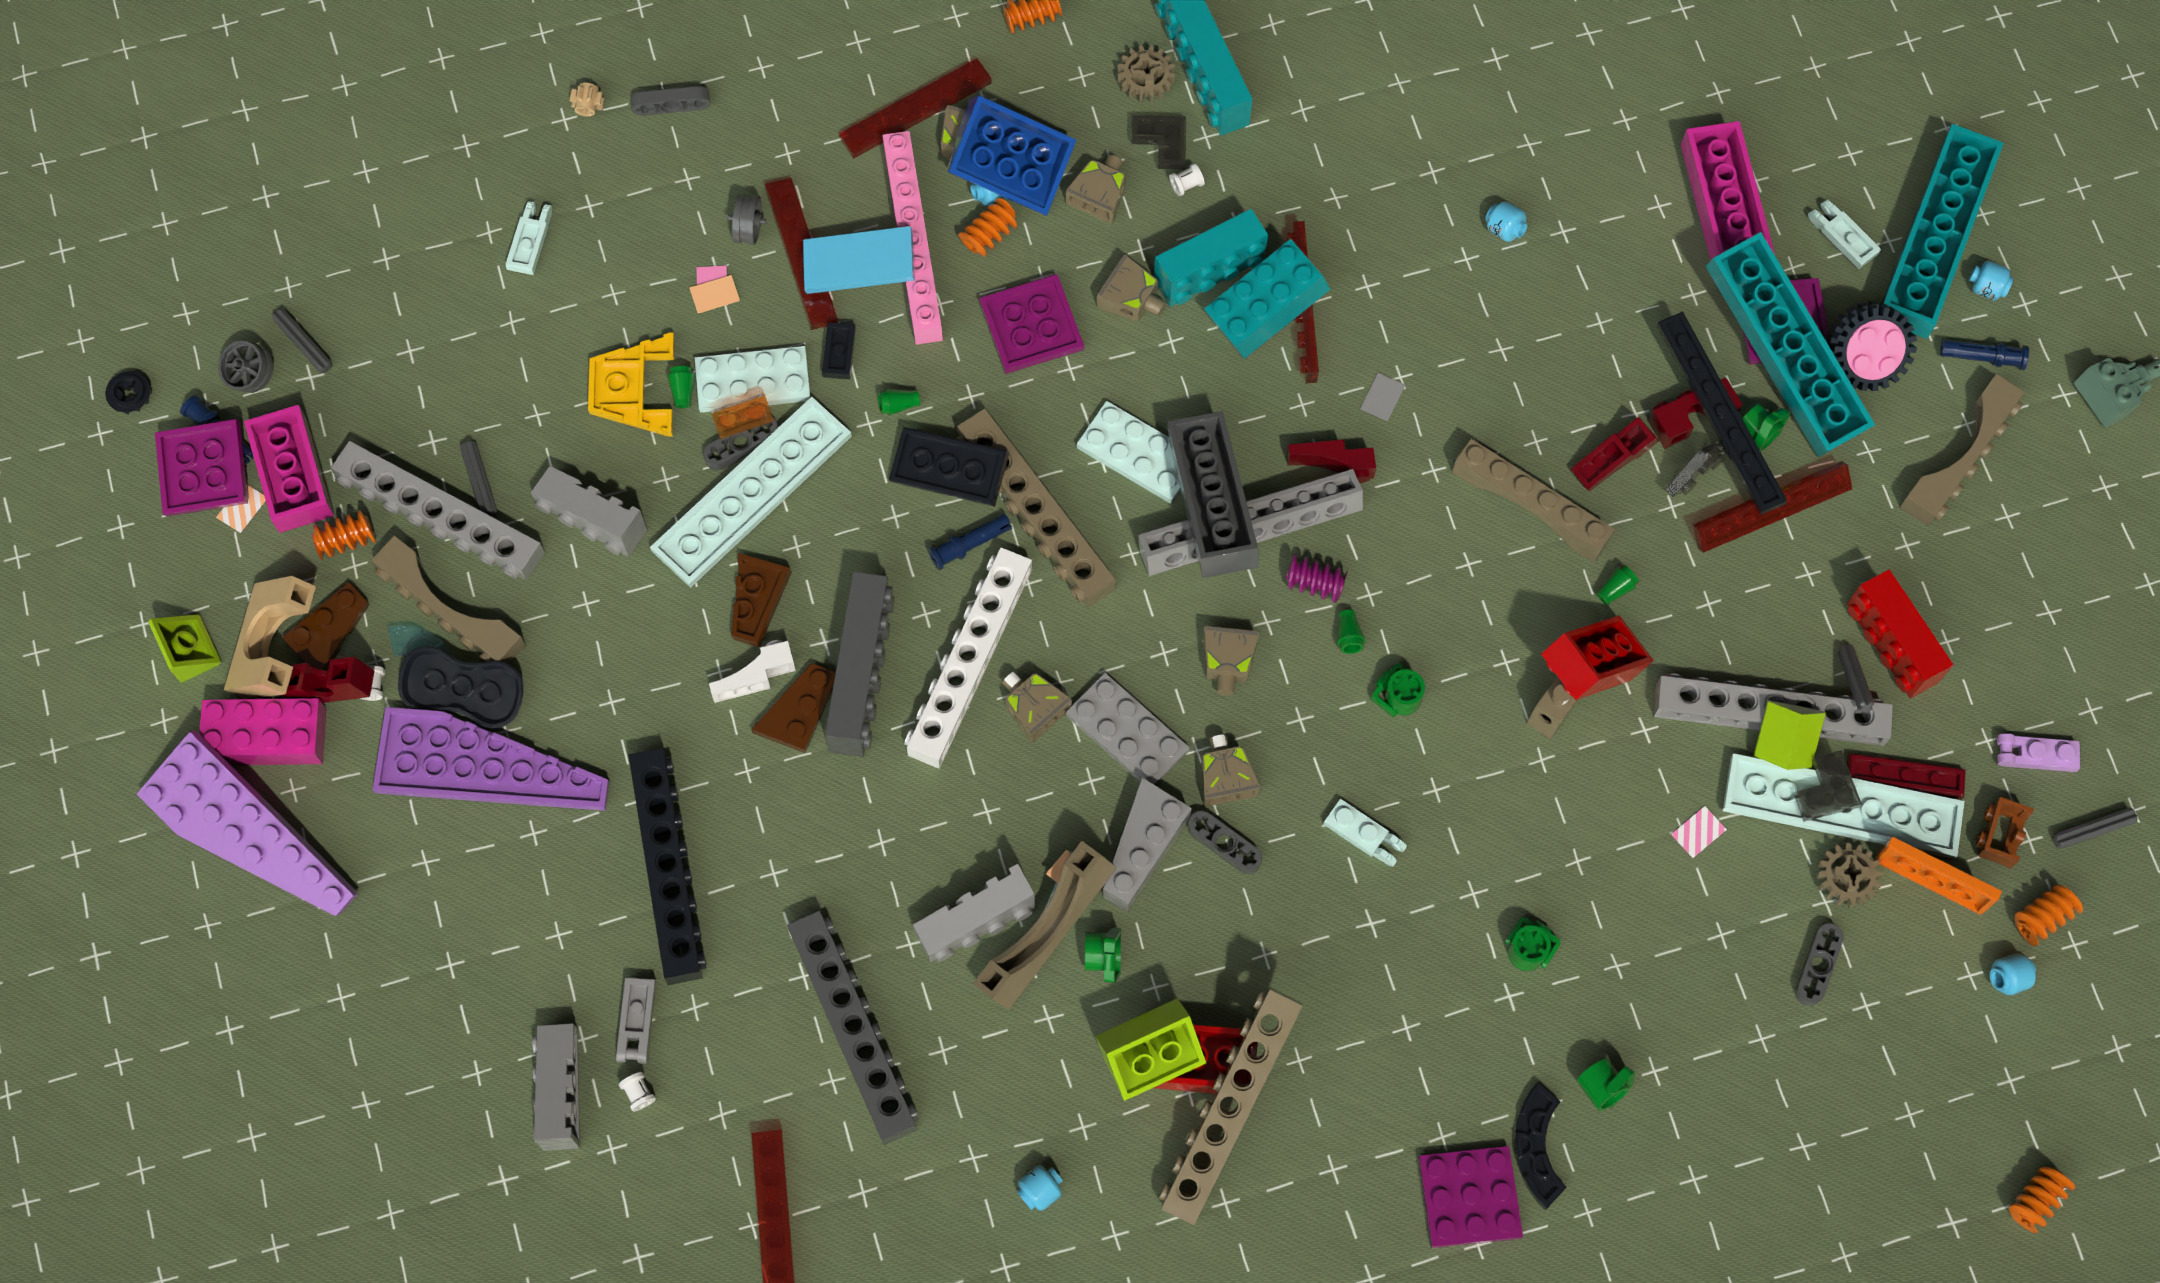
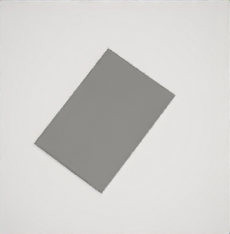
M1377 373L1360 410L1388 422L1405 384Z

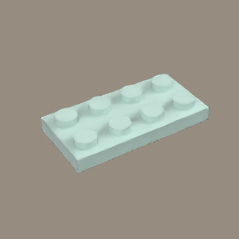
M805 346L695 357L700 413L806 402L811 398Z
M1106 401L1078 441L1077 449L1172 504L1181 489L1169 444V437Z

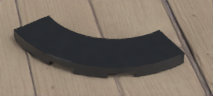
M1538 1081L1526 1097L1518 1115L1515 1129V1154L1518 1168L1526 1187L1537 1203L1546 1211L1567 1187L1554 1172L1546 1153L1548 1124L1560 1101Z

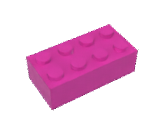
M295 405L244 421L270 518L278 532L282 533L333 517V509L308 421L300 406Z
M319 698L202 700L199 734L230 765L323 764L327 709Z

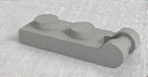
M625 978L616 1053L617 1062H627L628 1059L637 1060L638 1063H648L656 981L653 979ZM629 1039L639 1040L638 1048H628Z

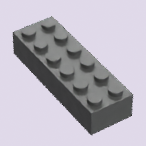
M1223 411L1168 421L1169 444L1202 578L1258 568V545Z
M853 572L825 733L829 753L864 757L865 748L870 749L872 731H870L869 722L875 721L877 704H874V694H879L881 677H879V667H884L886 650H883V640H888L890 623H888V613H893L895 597L892 596L893 587L889 586L887 576Z

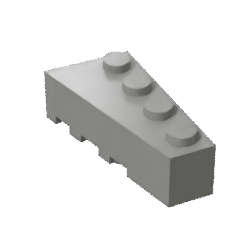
M549 466L531 491L535 507L545 514L551 512L557 515L558 520L569 528H572L574 525L581 529V533L589 540L595 542L598 539L603 542L605 547L613 554L619 555L622 553L629 558L647 532L641 511L633 506L628 510L622 505L623 502L613 496L610 500H607L599 489L591 485L584 489L582 488L583 484L578 479Z
M1144 778L1140 782L1112 862L1116 870L1103 888V898L1127 913L1189 821L1192 810L1191 807Z
M1018 864L1009 868L1011 872L1009 876L1003 879H998L995 876L986 882L987 885L978 894L976 892H968L961 896L955 902L956 907L951 909L950 905H946L913 924L914 932L930 962L936 959L938 962L944 961L953 955L952 951L962 946L969 948L980 941L979 937L990 933V935L997 934L1006 928V923L1014 919L1017 922L1022 921L1032 914V910L1035 909L1034 892Z
M574 1024L537 1026V1035H533L532 1039L533 1052L536 1053V1065H533V1080L536 1083L535 1095L533 1097L535 1112L534 1141L543 1151L579 1149L578 1029Z

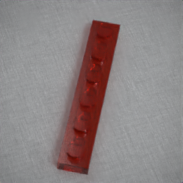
M978 58L839 133L840 140L854 159L882 144L884 134L904 132L946 109L947 105L951 106L992 83L991 77Z
M792 178L766 183L765 191L810 329L826 327L828 322L837 323L838 318L829 291L811 294L805 292L803 240L811 239Z
M1305 221L1293 222L1292 232L1287 234V241L1292 239L1308 258ZM1311 305L1295 318V323H1300L1301 332H1297V347L1303 349V357H1299L1300 374H1305L1306 383H1317L1319 367L1313 305Z
M1841 461L1780 487L1787 499V503L1763 515L1759 514L1753 501L1749 500L1693 524L1698 549L1704 553L1852 490L1848 464Z
M773 1130L751 1133L763 1283H795L783 1131Z

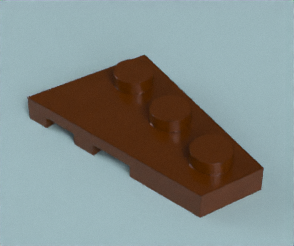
M348 582L282 638L304 663L325 671L332 658L335 659L340 651L339 647L347 635L352 633L369 607V604Z

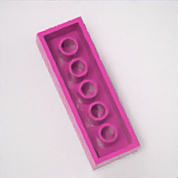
M1740 121L1686 129L1680 145L1710 261L1719 254L1760 232L1775 255Z

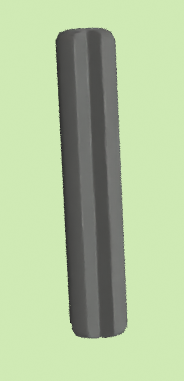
M280 308L272 314L274 322L320 373H325L331 369L332 364L330 360L284 309Z
M471 440L466 441L460 445V450L478 510L491 517L495 516L497 510L475 442H471Z
M1843 644L1839 647L1838 656L1857 709L1860 712H1870L1873 709L1874 701L1855 648L1851 644Z
M2129 807L2057 832L2053 836V841L2058 849H2063L2132 825L2138 818L2134 809Z

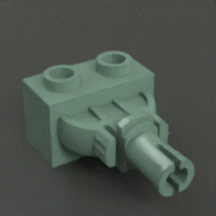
M2109 357L2090 366L2073 384L2103 426L2107 428L2126 419L2142 403L2141 398L2143 394L2151 388L2149 381L2160 377V367L2157 368L2160 365V359H2156L2144 366L2139 365L2133 369L2137 365L2135 362L2127 365L2114 363Z

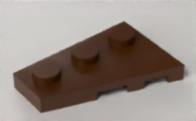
M738 553L737 562L739 569L738 576H736L735 586L737 592L736 603H734L731 636L736 641L760 648L792 571L789 567Z
M811 663L751 729L752 733L806 753L832 694L836 672Z

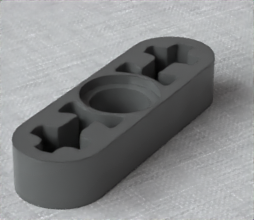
M702 86L638 92L631 97L632 112L636 115L647 116L703 110L710 106L709 90Z
M769 415L759 416L711 442L705 447L703 452L706 465L712 470H722L748 456L778 428L776 420ZM761 426L770 427V433L766 434L764 431H761ZM750 431H753L754 436L756 435L757 441L754 442ZM738 437H746L749 440V444L743 449H738L733 445ZM729 444L730 451L733 453L729 455L728 450L726 451L725 445ZM716 451L718 454H721L722 459L717 461L712 457V453Z
M1197 811L1191 815L1188 822V831L1194 839L1241 873L1253 874L1258 871L1261 866L1262 855L1255 846L1208 812ZM1195 821H1207L1206 827L1211 832L1214 831L1215 827L1219 830L1213 834L1212 840L1209 841L1210 833L1205 829L1197 831ZM1220 836H1229L1233 840V846L1228 850L1220 849L1216 844V840ZM1238 845L1242 846L1240 853L1244 856L1254 855V865L1251 863L1247 864V866L1243 865V857L1236 853L1235 858L1231 857L1237 850Z
M1824 924L1814 934L1795 989L1797 1000L1805 1006L1816 1005L1825 995L1844 939L1842 930L1835 924ZM1831 932L1832 939L1836 941H1832L1826 951L1821 950L1826 941V938L1821 935ZM1813 958H1823L1827 963V970L1825 972L1815 971L1811 964ZM1812 978L1823 980V982L1820 980L1815 982L1813 992L1817 993V995L1808 998L1807 991L1803 990V988H1807L1811 984Z

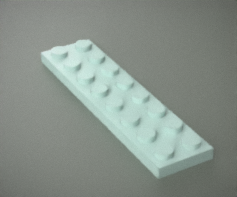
M811 397L650 546L651 551L691 588L852 437L851 432Z
M1733 753L1730 759L1722 811L1883 845L1891 837H1894L1927 854L1955 859L1958 856L1965 801L1807 768L1786 770L1762 759Z

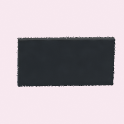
M903 427L889 481L995 507L1009 452Z

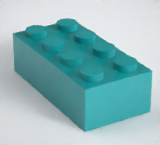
M1252 208L1155 257L1154 277L1158 280V289L1169 307L1177 303L1182 305L1188 302L1193 295L1201 291L1202 293L1208 292L1217 283L1223 280H1232L1241 271L1247 268L1253 269L1265 260L1268 234Z
M1290 239L1205 307L1204 310L1242 358L1245 359L1331 289L1323 275Z

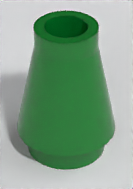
M689 366L672 367L669 369L670 374L667 375L674 399V406L678 409L690 408L695 374L692 373V368Z
M885 388L884 391L878 392L880 413H887L890 416L920 406L918 390Z
M1623 565L1621 568L1617 567L1601 589L1596 592V595L1607 606L1612 601L1636 589L1635 585L1639 582V579L1626 565Z
M1343 610L1338 614L1337 646L1341 648L1342 653L1355 654L1363 650V644L1366 640L1356 618L1355 611Z

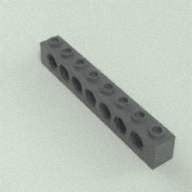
M817 911L788 924L789 933L883 1145L917 1131L914 1122L919 1120L913 1104L906 1105L902 1095L907 1093L901 1077L894 1078L890 1068L895 1066L889 1050L882 1051L878 1041L882 1040L883 1037L877 1024H870L866 1014L871 1012L864 996L858 998L854 989L859 986L852 969L846 971L842 961L847 960L841 943L835 945L831 935L835 933L829 917L823 919L820 911ZM816 941L827 943L826 948L821 952L811 950L812 944ZM828 967H835L839 970L837 976L832 979L823 977V972ZM846 993L850 996V1000L845 1005H837L834 1002L837 995ZM851 1020L862 1022V1027L857 1032L848 1031L846 1026ZM865 1046L873 1048V1056L869 1059L860 1058L858 1052L861 1048ZM874 1074H884L887 1077L885 1083L881 1086H873L870 1083V1079ZM889 1100L896 1101L899 1104L898 1109L891 1114L885 1113L882 1110L883 1104Z

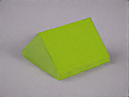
M199 614L151 618L148 621L170 671L180 683L206 672L221 663Z
M1767 700L1753 755L1786 770L1811 768L1826 712Z

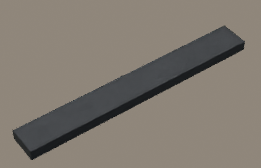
M1682 311L1659 321L1657 328L1759 514L1763 515L1787 503L1785 495L1684 312Z

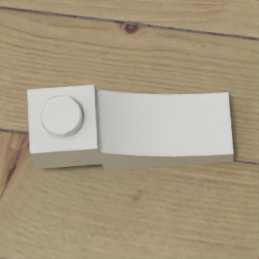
M775 640L767 643L765 647L760 648L761 654L749 665L726 678L709 683L714 702L771 689L768 678L796 671L788 641Z

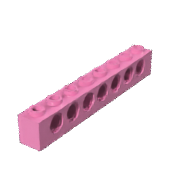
M910 131L884 134V151L897 228L911 226L913 230L915 281H907L906 288L915 344L943 341Z

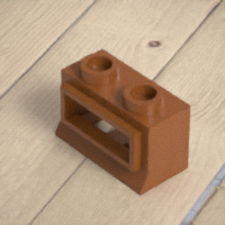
M1999 797L1993 805L1988 804L1983 816V820L1988 821L1985 831L1981 830L1975 843V846L1980 848L1978 856L2004 865L2008 869L2016 865L2020 859V856L2016 855L2018 846L2024 841L2026 832L2023 831L2024 824L2033 814L2034 808L2003 797ZM1999 815L2011 819L2002 851L1990 847Z

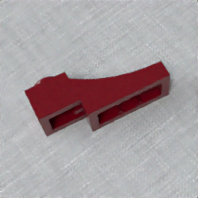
M1637 417L1617 435L1615 433L1572 467L1571 470L1590 492L1616 471L1642 456L1658 443L1659 439L1640 417Z
M1344 440L1288 445L1286 454L1288 466H1315L1338 473L1353 469L1359 483L1374 479L1376 462L1373 447L1345 450Z

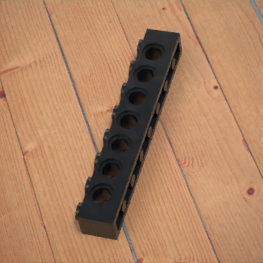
M663 748L628 754L664 979L667 985L703 979L702 969H706L707 966L704 951H698L697 941L702 940L699 923H694L692 913L697 912V905L694 894L689 895L688 885L693 884L690 867L684 866L683 857L688 856L685 839H680L678 829L683 828L681 812L675 811L674 801H679L676 783L671 784L669 774L674 773L672 757H666ZM654 777L662 779L658 786H648L650 779ZM659 804L667 806L662 814L655 815L652 813L653 808ZM660 833H671L668 841L663 843L656 841ZM666 860L676 861L675 866L671 870H662V863ZM676 887L680 889L677 897L672 899L665 897L666 892L670 888ZM678 915L685 917L684 923L681 926L673 927L670 925L673 917ZM680 944H688L690 946L688 952L684 955L675 954V949Z

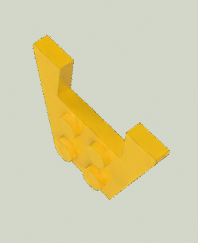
M674 333L664 334V337L650 341V339L642 341L640 345L625 350L623 347L589 358V414L673 437L672 409L644 410L645 361L674 360Z

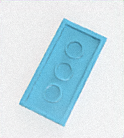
M911 226L803 240L804 288L807 294L915 281L913 230Z

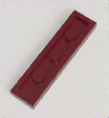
M1849 753L1847 756L1846 777L1962 800L1964 798L1966 769Z

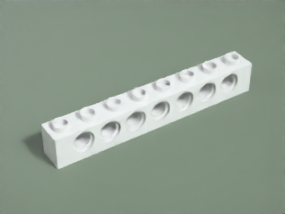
M1000 548L997 556H991L987 565L989 573L986 580L981 579L975 591V595L978 597L974 605H968L963 618L966 622L962 630L957 629L952 640L954 648L951 654H945L940 669L943 671L939 679L934 678L929 688L928 694L931 695L927 705L924 703L921 705L916 717L919 722L915 730L910 729L905 739L904 745H907L908 756L940 769L1032 572L1031 559L1004 548ZM1000 578H1006L1010 581L1006 586H999L995 582ZM992 602L996 603L998 608L988 611L984 606ZM977 627H983L987 630L981 636L972 633ZM965 652L975 654V657L969 661L963 660L960 656ZM953 677H960L964 680L958 686H953L949 683V680ZM941 702H949L952 705L947 711L937 709L938 704ZM930 727H936L940 730L936 736H928L925 734V731Z

